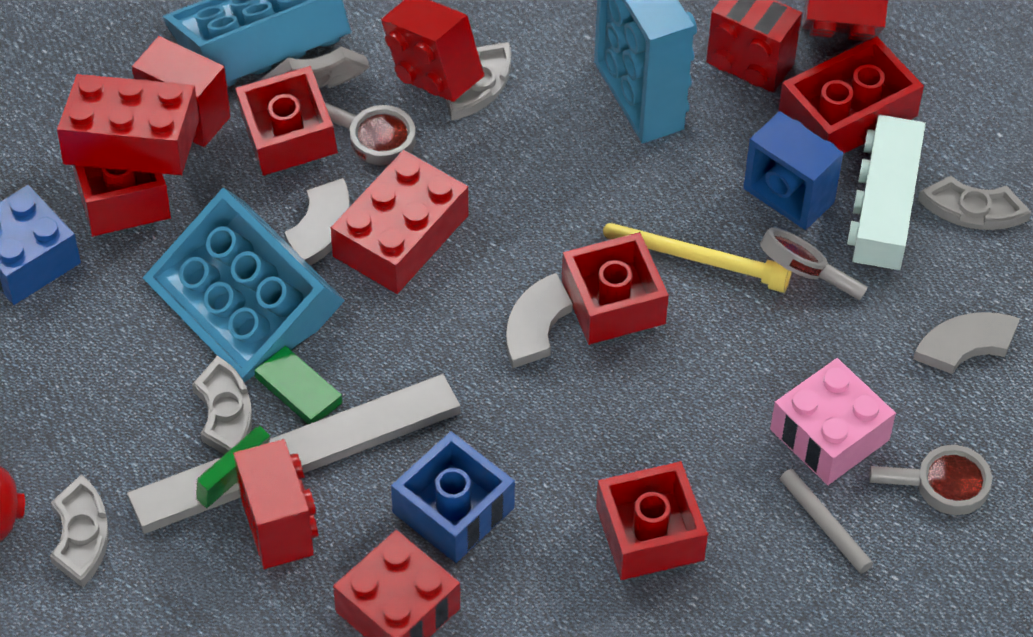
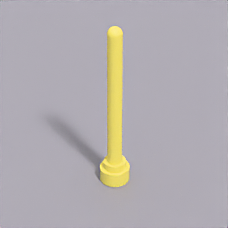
M608 223L603 228V234L608 239L640 232L647 248L650 250L761 278V283L768 284V289L785 293L792 272L772 260H767L764 263L614 223Z

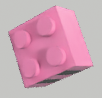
M836 358L775 401L770 430L828 486L890 440L896 412L845 364Z

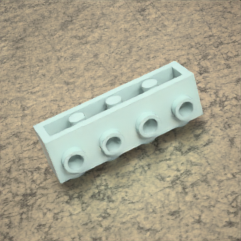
M878 115L876 130H867L864 152L870 153L871 158L870 160L862 159L858 183H864L866 186L865 191L857 190L853 208L854 214H860L859 222L851 221L847 245L855 246L852 262L895 270L901 269L925 122Z

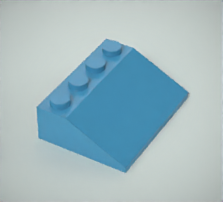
M202 0L163 16L166 26L180 46L225 67L227 87L235 84L237 79L250 73H264L271 69L272 64L287 58H301L306 54L307 50L317 46L336 44L340 41V37L351 33L343 0Z
M597 0L594 63L641 143L643 144L684 130L686 113L689 111L688 87L692 85L690 66L691 61L694 60L692 48L693 35L697 33L696 22L691 12H685L679 0Z
M224 187L143 276V279L210 349L238 372L244 382L255 375L254 370L284 346L291 350L316 333L345 301L245 201Z

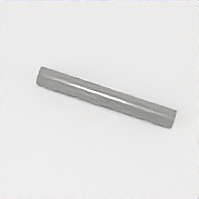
M793 469L785 471L780 477L783 485L860 574L868 571L872 567L873 561Z

